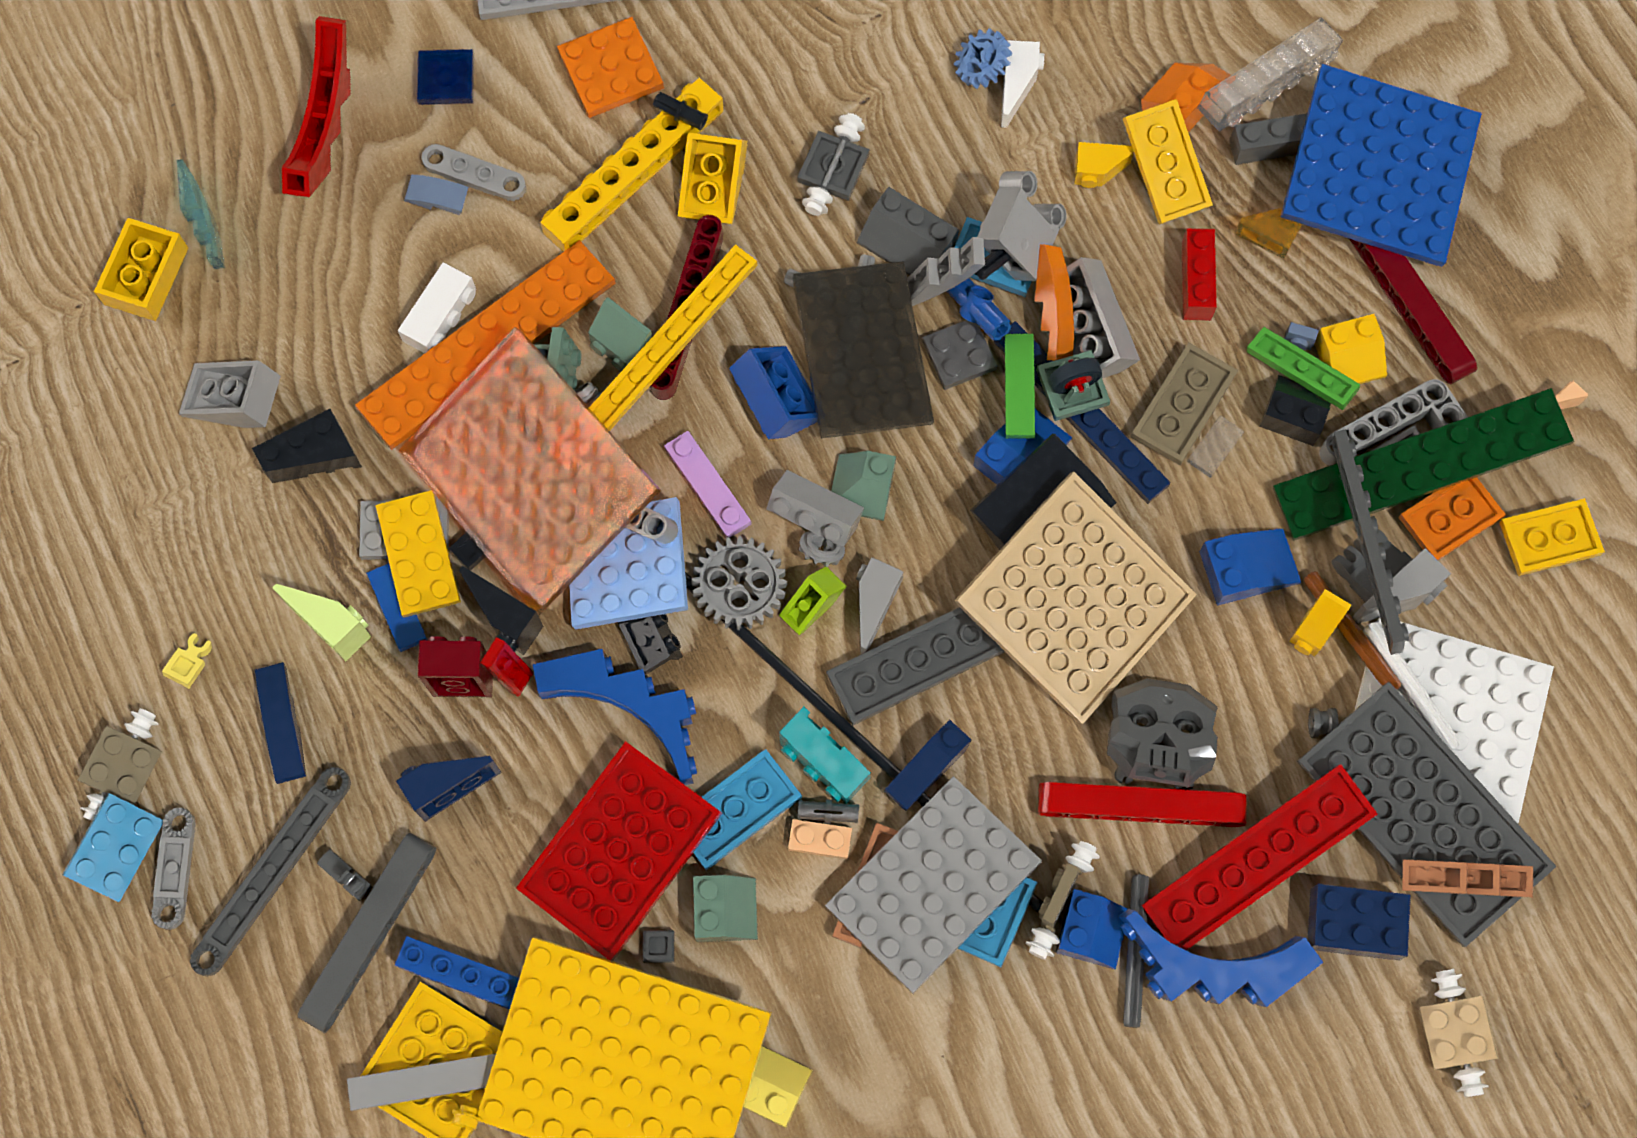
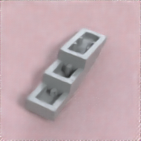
M972 237L961 249L950 247L939 259L927 258L905 280L907 306H914L954 288L985 266L983 238Z

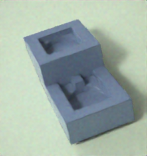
M412 174L404 201L429 210L432 207H436L460 215L468 187L439 178Z

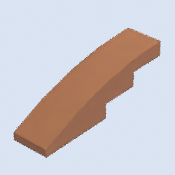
M1403 860L1402 891L1533 898L1534 867Z

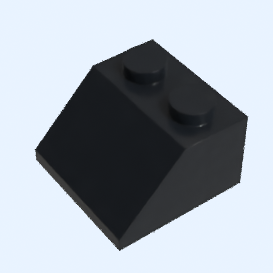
M1278 375L1259 427L1314 446L1322 433L1331 403L1297 382Z

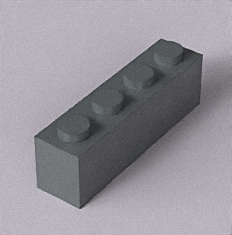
M1307 113L1234 125L1229 142L1235 165L1297 155Z

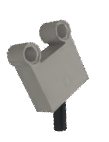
M1005 171L1000 177L999 189L984 222L980 225V232L977 236L978 238H983L984 248L990 253L985 257V266L974 274L981 280L986 279L1002 266L1015 280L1036 281L1040 244L1053 246L1059 229L1066 223L1067 213L1062 204L1032 205L1027 200V197L1033 196L1037 190V178L1032 171Z

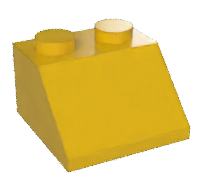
M1375 314L1320 328L1314 344L1322 362L1359 384L1387 376L1385 342Z

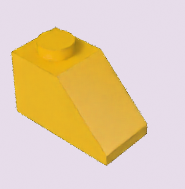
M1079 142L1076 152L1074 185H1081L1085 188L1102 187L1131 164L1134 153L1132 146Z

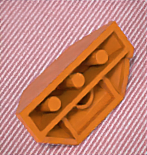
M1174 63L1141 99L1142 111L1177 99L1189 133L1235 81V77L1214 64Z

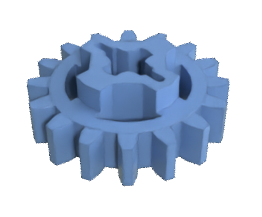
M988 28L985 34L980 29L976 37L971 34L969 35L968 43H961L963 50L955 54L960 60L954 62V66L958 68L956 74L966 85H972L975 89H978L981 84L987 88L989 81L992 80L994 83H997L996 76L998 74L1005 75L1003 67L1011 64L1006 59L1012 55V51L1008 49L1010 43L998 31L994 32Z

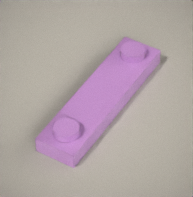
M689 431L664 445L666 452L726 538L733 537L751 525L750 518Z

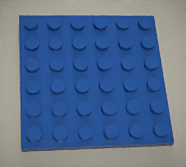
M1322 64L1316 78L1280 217L1442 267L1447 260L1482 113Z

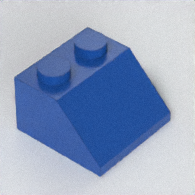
M1074 889L1069 897L1059 937L1060 944L1057 945L1056 953L1115 970L1124 937V932L1120 927L1123 922L1118 916L1124 913L1127 908L1107 898Z

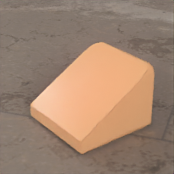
M1570 381L1555 397L1560 409L1579 406L1588 397V394L1577 383Z

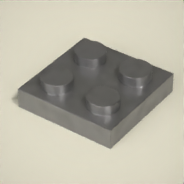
M966 320L924 336L922 339L944 390L997 370V364L977 323Z

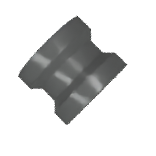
M1311 708L1309 711L1308 728L1311 738L1327 735L1339 724L1336 708H1329L1327 711Z

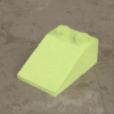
M275 584L272 587L280 598L345 661L371 638L366 630L369 625L351 605L346 609L340 602L280 584Z

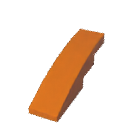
M1040 244L1034 302L1043 303L1041 331L1050 332L1047 360L1055 361L1073 356V301L1062 248Z

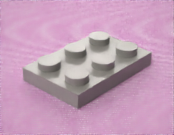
M448 498L436 499L449 551ZM392 500L361 501L359 549L361 560L388 559L375 505Z

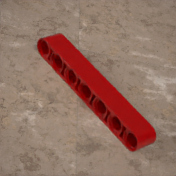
M1044 782L1039 784L1038 815L1059 818L1244 827L1246 826L1247 795L1236 792Z

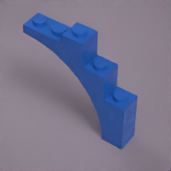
M603 649L532 664L538 694L541 699L557 697L590 698L612 704L632 714L649 727L664 744L676 766L680 782L684 785L694 784L692 775L697 774L694 756L688 757L686 746L691 745L688 729H682L681 727L693 724L691 715L696 714L693 697L687 698L685 689L650 697V695L655 694L652 676L646 677L644 669L609 676L614 674L611 656L605 657Z
M1127 909L1118 916L1123 922L1120 927L1124 934L1131 941L1135 939L1141 947L1139 954L1149 966L1154 965V968L1145 974L1150 981L1147 984L1150 991L1156 998L1160 999L1162 997L1163 1000L1171 1002L1196 983L1197 985L1194 988L1205 1002L1209 1000L1211 1003L1220 1004L1243 986L1244 988L1241 991L1252 1005L1256 1003L1258 1006L1267 1007L1323 963L1306 937L1294 936L1277 948L1253 957L1233 960L1210 959L1192 954L1170 943L1154 931L1136 910Z

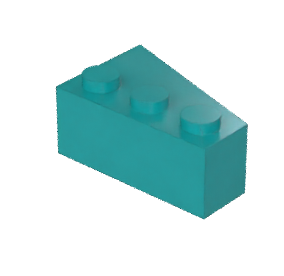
M803 706L779 732L780 745L783 747L781 752L792 762L797 759L805 767L803 772L812 781L816 782L819 779L827 787L825 792L834 801L838 802L841 799L847 804L867 783L871 772L845 746L841 747L829 736L831 732L825 726L820 728L808 717L810 712Z

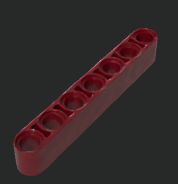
M705 215L697 223L667 320L699 285H691L688 282L692 279H699L702 282L715 268L723 242L722 223L717 216ZM709 229L716 231L712 235H707L704 232ZM700 254H706L709 256L704 260H699L696 258ZM692 340L677 355V359L672 361L651 384V391L655 398L668 400L675 395ZM660 380H667L670 382L665 387L656 386L657 382Z
M1349 239L1444 381L1451 385L1476 372L1477 363L1474 356L1406 256Z

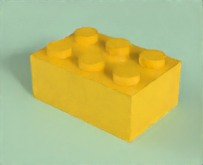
M127 217L94 293L105 306L156 321L189 247L179 233Z

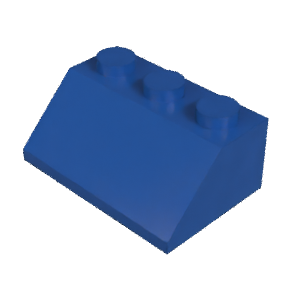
M787 346L751 348L729 368L735 378V383L741 389L749 408L756 416L761 425V430L768 440L787 438L826 417Z

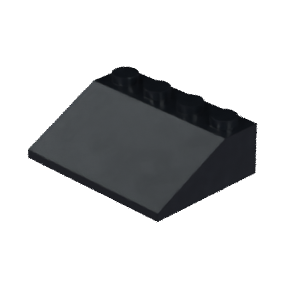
M1052 433L980 500L970 512L1000 550L1071 472H1075L1110 508L1117 502L1101 480L1056 434Z

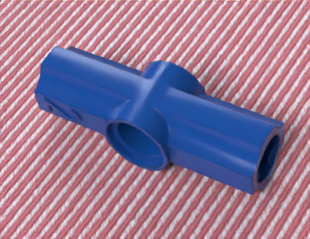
M968 278L947 291L961 306L959 309L960 315L970 322L977 323L992 340H1000L1009 333L1012 327L1010 320L992 302L994 296L988 289L975 285Z

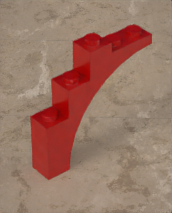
M319 16L315 20V52L311 87L296 143L281 167L283 194L310 198L331 171V144L341 133L340 107L351 95L350 69L347 68L346 20Z

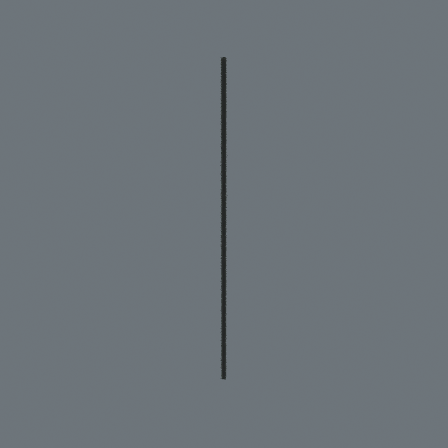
M480 384L472 390L556 469L569 472L550 457L549 451L552 448L486 387ZM576 470L571 473L584 479ZM590 490L585 494L588 498L591 494ZM610 503L608 509H613L614 505ZM685 572L686 588L693 594V590L698 587L692 586V577ZM731 622L729 628L893 780L896 778L901 770L743 624H741L740 630H737L735 622ZM924 793L917 802L923 807L931 798ZM1033 893L1029 905L1038 912L1043 901Z

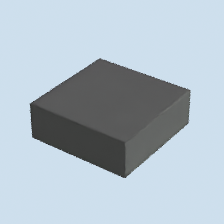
M643 931V962L674 963L675 932Z

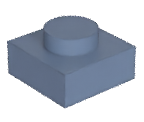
M1291 322L1284 339L1302 350L1310 351L1316 341L1319 330Z

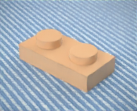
M793 819L788 851L848 860L852 828Z

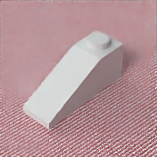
M1007 40L1010 43L1008 49L1012 51V55L1006 58L1011 64L1004 66L1001 127L1007 128L1034 85L1038 70H1043L1044 53H1039L1040 42Z

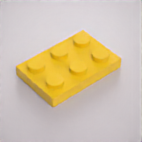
M1585 498L1504 518L1499 522L1518 576L1601 556L1605 552Z

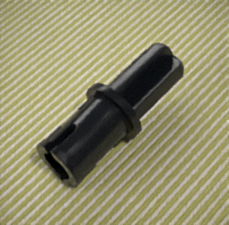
M659 92L654 99L653 106L673 116L675 121L681 120L700 131L704 128L708 114L688 106L687 101L683 100L680 102L662 92Z

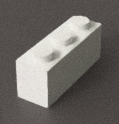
M443 262L398 329L402 341L423 353L428 352L443 341L449 329L455 327L459 322L460 312L466 304L469 305L475 297L476 287L472 277Z

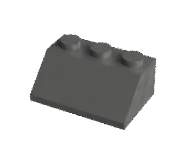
M888 186L873 207L857 240V244L910 276L927 258L939 259L950 247L954 248L958 240L959 229Z

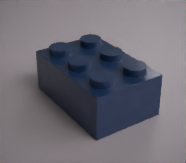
M1317 884L1310 889L1308 942L1315 951L1398 961L1408 957L1411 895Z

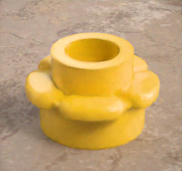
M461 1105L459 1110L455 1109L452 1111L454 1114L452 1124L470 1130H476L478 1120L482 1121V1118L477 1116L478 1109L466 1105Z

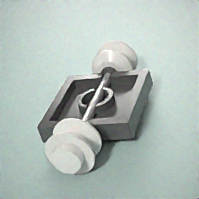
M848 113L839 117L842 125H837L834 128L839 138L821 131L817 132L797 177L799 183L810 186L807 189V194L810 198H804L802 204L805 206V210L814 216L827 214L828 208L825 204L832 203L833 198L831 195L850 200L868 159L870 149L851 143L858 142L860 135L857 132L865 129L861 118L855 114Z

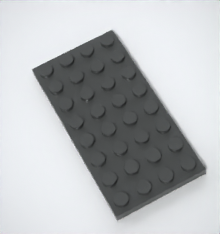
M1386 682L1297 760L1314 781L1339 764L1344 767L1378 813L1374 818L1359 827L1358 830L1402 880L1403 860L1533 866V887L1557 867L1390 682ZM1413 891L1462 947L1468 946L1522 898Z

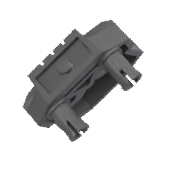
M1149 678L1114 691L1111 700L1113 720L1108 734L1107 755L1118 764L1114 774L1115 779L1121 784L1123 778L1126 777L1125 784L1131 783L1133 779L1172 784L1176 789L1183 790L1185 786V790H1193L1194 782L1212 770L1216 759L1218 737L1213 731V725L1218 706L1188 684ZM1137 723H1142L1145 726H1139Z

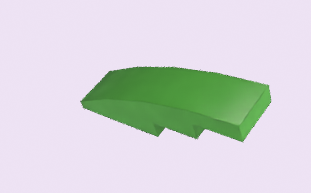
M1034 334L1005 335L1006 439L1035 438Z

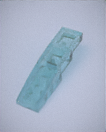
M178 159L180 210L188 222L193 221V233L201 246L206 245L207 259L214 269L225 268L222 242L214 215L203 191L183 159Z

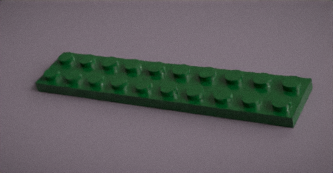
M1550 388L1356 456L1354 460L1356 465H1361L1364 481L1361 482L1363 491L1367 490L1369 492L1371 508H1368L1370 514L1565 447L1572 444L1574 439L1554 392ZM1337 463L1273 485L1275 496L1293 541L1353 520Z

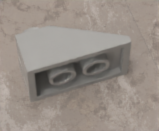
M259 360L194 363L179 415L186 418L242 428L266 427L281 376Z
M1426 548L1393 577V587L1390 588L1392 595L1399 598L1401 612L1416 609L1422 602L1429 605L1448 586L1444 581L1451 573ZM1374 595L1352 617L1356 624L1378 619L1380 616Z

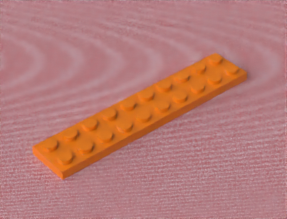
M579 240L355 404L357 411L391 450L510 363L513 353L517 349L530 348L552 331V327H558L615 285V278Z

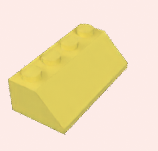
M762 1046L743 1108L787 1128L813 1070Z

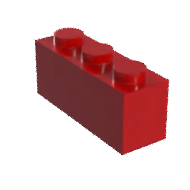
M1187 228L1182 240L1183 320L1211 321L1217 308L1215 229Z

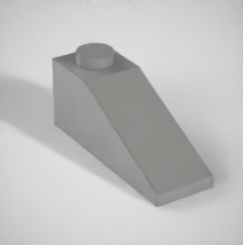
M871 557L868 565L862 564L856 580L860 581V654L869 651L903 580L904 571Z

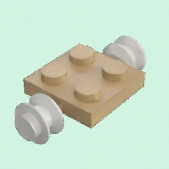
M1454 969L1436 972L1437 978L1431 979V982L1438 983L1440 990L1434 993V995L1441 999H1446L1445 1003L1420 1007L1434 1070L1454 1066L1465 1068L1464 1070H1459L1453 1076L1461 1080L1462 1087L1457 1092L1463 1091L1465 1097L1483 1095V1088L1489 1087L1486 1084H1482L1480 1076L1485 1071L1478 1067H1471L1474 1066L1473 1063L1499 1059L1484 996L1458 1000L1457 996H1461L1466 990L1458 986L1457 983L1462 974L1456 975Z

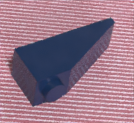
M949 720L922 747L884 791L907 811L966 752L972 739Z

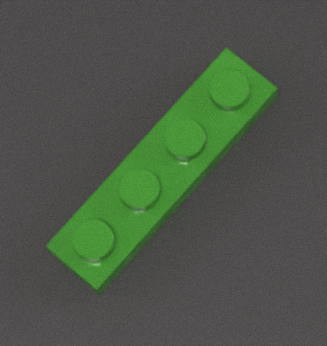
M1263 327L1247 346V353L1341 410H1344L1359 391V383L1266 327Z

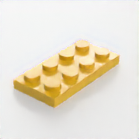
M1177 99L1123 118L1159 225L1213 205Z
M433 490L375 505L402 616L405 618L461 603Z

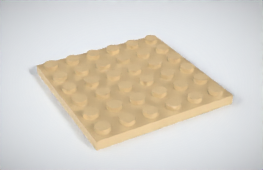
M1071 472L954 602L1078 724H1083L1197 594L1075 472Z

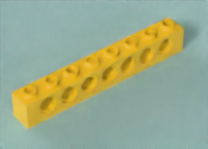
M698 78L694 83L687 84L676 100L680 102L685 100L688 106L708 114L704 128L700 131L681 120L677 122L673 116L663 111L654 119L647 120L642 130L634 137H629L616 154L609 155L595 173H589L575 191H570L564 196L561 204L545 213L540 222L543 234L563 252L579 240L582 242L686 146L688 133L700 134L724 112L723 98L701 78ZM668 126H675V127H676L674 130H666V129H665V128H667ZM649 144L657 145L654 148H646ZM629 162L637 163L635 166H626ZM609 180H617L613 185L606 184ZM589 198H597V201L593 203L586 202ZM570 216L578 217L574 221H566Z

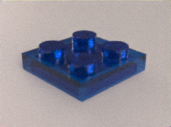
M473 49L418 51L417 101L419 105L474 103Z

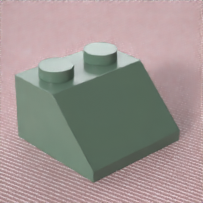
M609 297L604 300L588 331L591 342L590 347L598 355L603 356L605 354L612 360L613 366L620 372L652 338L650 329Z
M729 875L693 876L696 942L758 940L756 878Z

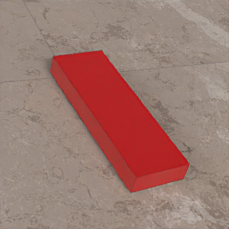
M497 637L480 662L511 694L517 697L521 695L534 674L505 641Z

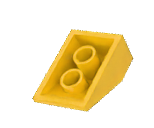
M696 133L687 134L678 217L700 219L705 215H714L721 220V223L733 224L745 167L748 141Z

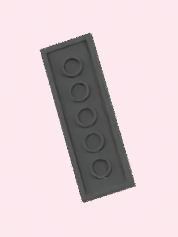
M959 607L826 671V675L852 726L1005 651Z

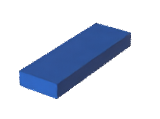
M385 564L367 572L366 574L399 651L403 652L418 645L420 641H427L428 639L417 614L405 618L401 614L390 564Z

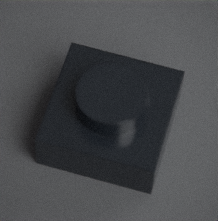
M471 529L449 547L450 552L469 570H472L491 553L490 548Z

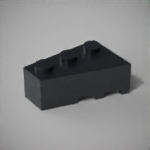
M331 409L252 448L264 473L272 483L305 478L310 474L326 472V474L333 473L335 470L353 467L355 469L362 467Z

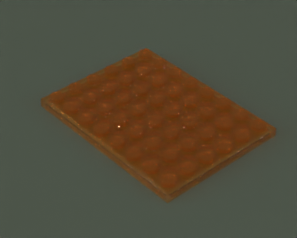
M516 327L511 330L399 449L401 454L430 489L433 490L435 495L530 608L534 609L538 615L544 612L661 491L534 344Z

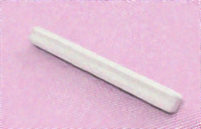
M1378 622L1367 625L1363 629V633L1400 680L1401 688L1420 716L1451 750L1457 748L1461 744L1460 740L1400 653L1390 655L1382 627Z

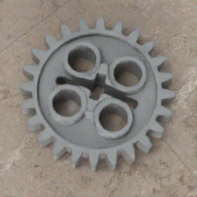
M739 536L737 544H733L731 539L727 537L726 546L724 547L716 541V551L714 552L706 548L705 554L707 558L699 557L698 564L701 567H694L693 574L697 577L692 578V586L698 587L693 590V597H701L697 601V607L707 606L704 616L707 617L714 614V624H717L721 619L725 620L726 629L730 626L731 622H735L737 630H740L741 624L745 622L747 627L752 629L753 620L763 625V615L773 618L774 612L771 608L779 610L781 603L777 599L785 598L786 592L781 589L786 588L787 581L781 578L785 576L786 571L785 569H777L781 565V559L772 560L774 550L772 549L765 553V543L763 542L758 547H754L753 538H750L747 544H743V539ZM741 559L747 565L743 568H737L732 562ZM724 565L728 571L720 568V566ZM720 578L726 584L722 587H715L711 581ZM762 579L768 585L764 588H757L752 582ZM734 580H736L739 584L735 586ZM750 594H751L752 596L758 598V600H757V601H754V600L751 598ZM736 598H741L747 604L743 607H735L731 602Z

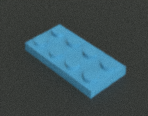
M766 749L702 796L704 800L721 811L722 815L693 854L707 871L802 798L800 792Z

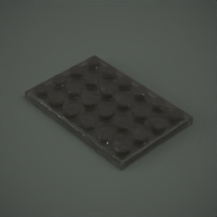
M904 261L793 274V286L821 439L932 425L934 418Z

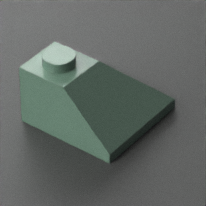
M872 451L839 455L831 491L864 507L861 517L884 521L895 471L896 456Z

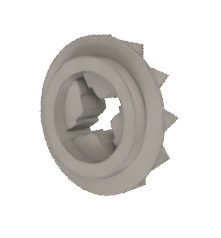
M811 531L801 536L799 551L805 554V559H812L815 565L822 563L827 567L829 564L837 565L840 560H843L845 547ZM822 545L824 546V551L819 550Z

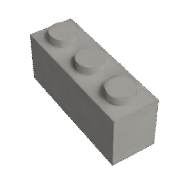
M786 470L773 487L766 509L844 547L857 529L864 507Z

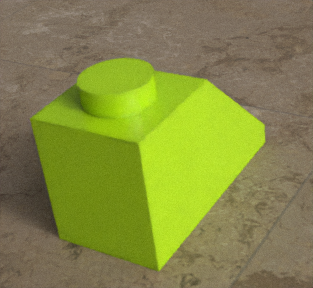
M824 567L805 579L779 616L798 635H801L834 604L847 586L828 567Z

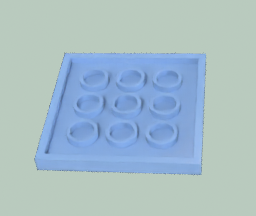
M677 497L640 504L676 522L678 526L677 537L667 544L645 537L593 512L569 517L566 523L571 622L574 629L688 610L680 501ZM639 511L634 514L633 523L638 520ZM663 522L660 523L657 527V535L660 534L664 528Z

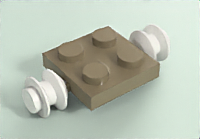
M139 708L138 712L131 711V714L135 717L133 722L124 724L127 731L132 733L129 736L109 726L105 727L78 778V781L99 790V794H101V796L98 794L87 795V798L91 801L89 806L80 808L85 811L84 818L93 821L108 793L135 805L162 751L140 741L141 738L152 737V734L149 732L151 725H159V723L154 721L156 715Z
M1087 842L1072 843L1071 846L1075 853L1073 856H1066L1068 865L1065 871L1059 868L1052 883L1051 891L1054 892L1053 897L1046 896L1040 908L1038 918L1042 920L1041 927L1031 930L1035 935L1034 941H1026V944L1030 947L1029 953L1045 960L1047 956L1054 957L1050 950L1052 944H1060L1058 937L1054 934V928L1077 881L1078 875H1082V872L1094 871L1090 864L1091 860L1100 858L1095 853L1097 848Z

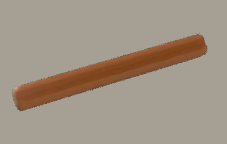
M1311 572L1304 578L1305 585L1316 599L1325 589L1333 593L1318 572ZM1347 612L1338 624V629L1381 686L1386 682H1390L1398 690L1401 687L1400 680Z

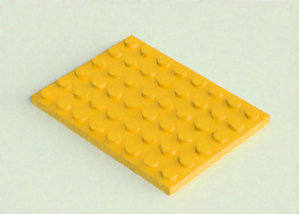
M532 937L477 1116L482 1118L480 1122L528 1138H734L772 1012L538 937Z

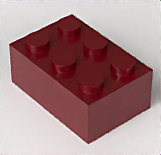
M432 636L429 637L428 641H420L418 677L433 697H492L493 675L480 663L487 652L481 641H477V638L469 636L460 637L459 641H447V638Z

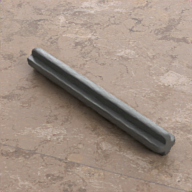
M1136 874L1132 877L1130 909L1136 910L1147 922V913L1141 905L1148 900L1149 877ZM1128 938L1123 1024L1126 1027L1138 1028L1141 1025L1144 960L1139 954L1141 947L1136 940L1131 941Z

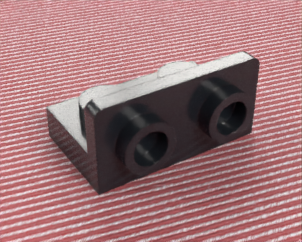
M666 614L618 622L639 668L644 669L645 674H649L669 660H679L683 657L680 651V642L671 633L667 624L668 617Z

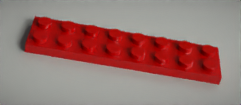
M1339 764L1148 899L1141 906L1167 941L1184 950H1188L1374 818L1378 813L1344 767Z

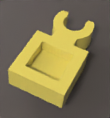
M192 634L188 639V649L185 651L178 647L162 670L163 676L189 689L205 666L204 660L200 658L210 653L212 649L211 641L207 640L204 646L196 647L195 644L199 638L197 634Z

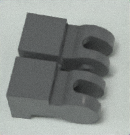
M1378 529L1376 538L1378 543H1383L1386 553V560H1383L1385 570L1390 569L1392 577H1394L1413 558L1405 551L1401 552L1387 539L1385 534ZM1357 538L1354 541L1355 548L1348 546L1343 551L1344 556L1338 555L1332 560V565L1336 572L1350 583V587L1358 596L1366 602L1374 594Z

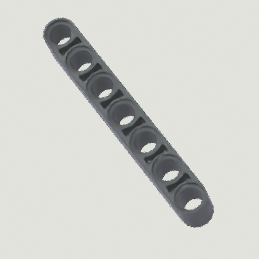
M408 833L403 838L303 1002L297 1016L300 1020L323 1033H326L332 1027L436 853L435 846L412 833Z

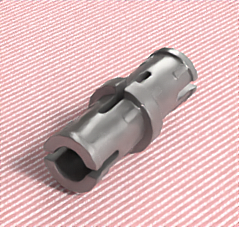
M827 799L826 802L799 800L798 819L823 820L825 824H831V821L858 823L859 804L832 803V800ZM814 810L842 811L843 813H819Z

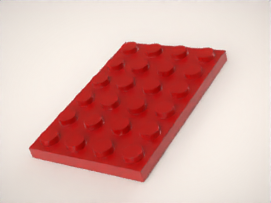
M625 741L516 889L605 958L614 961L722 815V812Z

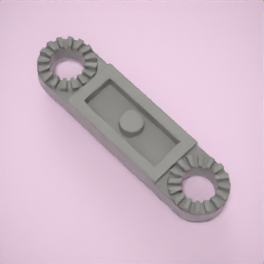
M439 144L428 146L422 153L424 167L432 174H438L473 189L507 199V201L519 200L526 193L525 180L521 174ZM434 153L444 156L443 160L438 164L429 162L432 157L431 155H434ZM514 180V182L517 181L519 183V187L515 191L510 192L504 189L509 181L512 182Z
M180 807L173 808L164 815L158 852L151 917L158 927L165 930H172L181 925L185 917L196 821L191 812ZM183 815L187 821L186 826L182 831H174L172 829L173 819ZM166 906H174L176 909L174 919L171 922H163L161 919L162 910Z

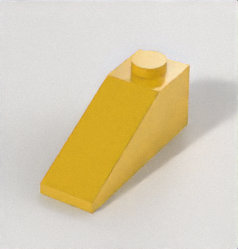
M1325 589L1305 614L1289 642L1293 643L1294 648L1304 655L1311 654L1315 657L1343 619L1351 604Z

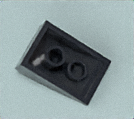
M462 565L459 571L495 631V638L497 637L505 641L514 652L518 651L525 655L544 627L537 612Z

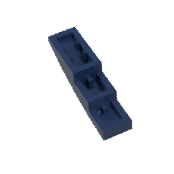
M284 662L256 669L255 676L262 721L275 782L280 784L306 777L301 732L296 721L294 699L290 693L287 668Z

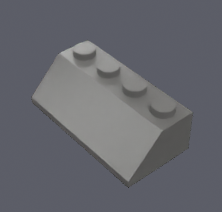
M1081 257L1067 266L1073 301V355L1092 350L1094 358L1100 364L1102 378L1118 374L1140 361L1102 261Z

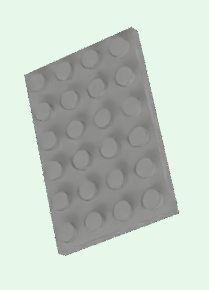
M953 776L825 907L914 994L1041 864L1042 860Z

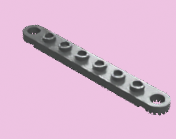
M331 767L321 773L322 775L317 782L310 788L203 936L202 941L190 956L191 967L196 973L202 976L215 975L231 956L349 791L351 780L343 769ZM333 775H339L343 779L342 786L339 787L340 789H336V791H331L327 788V781ZM205 952H211L215 956L214 964L208 969H203L199 964L200 957Z

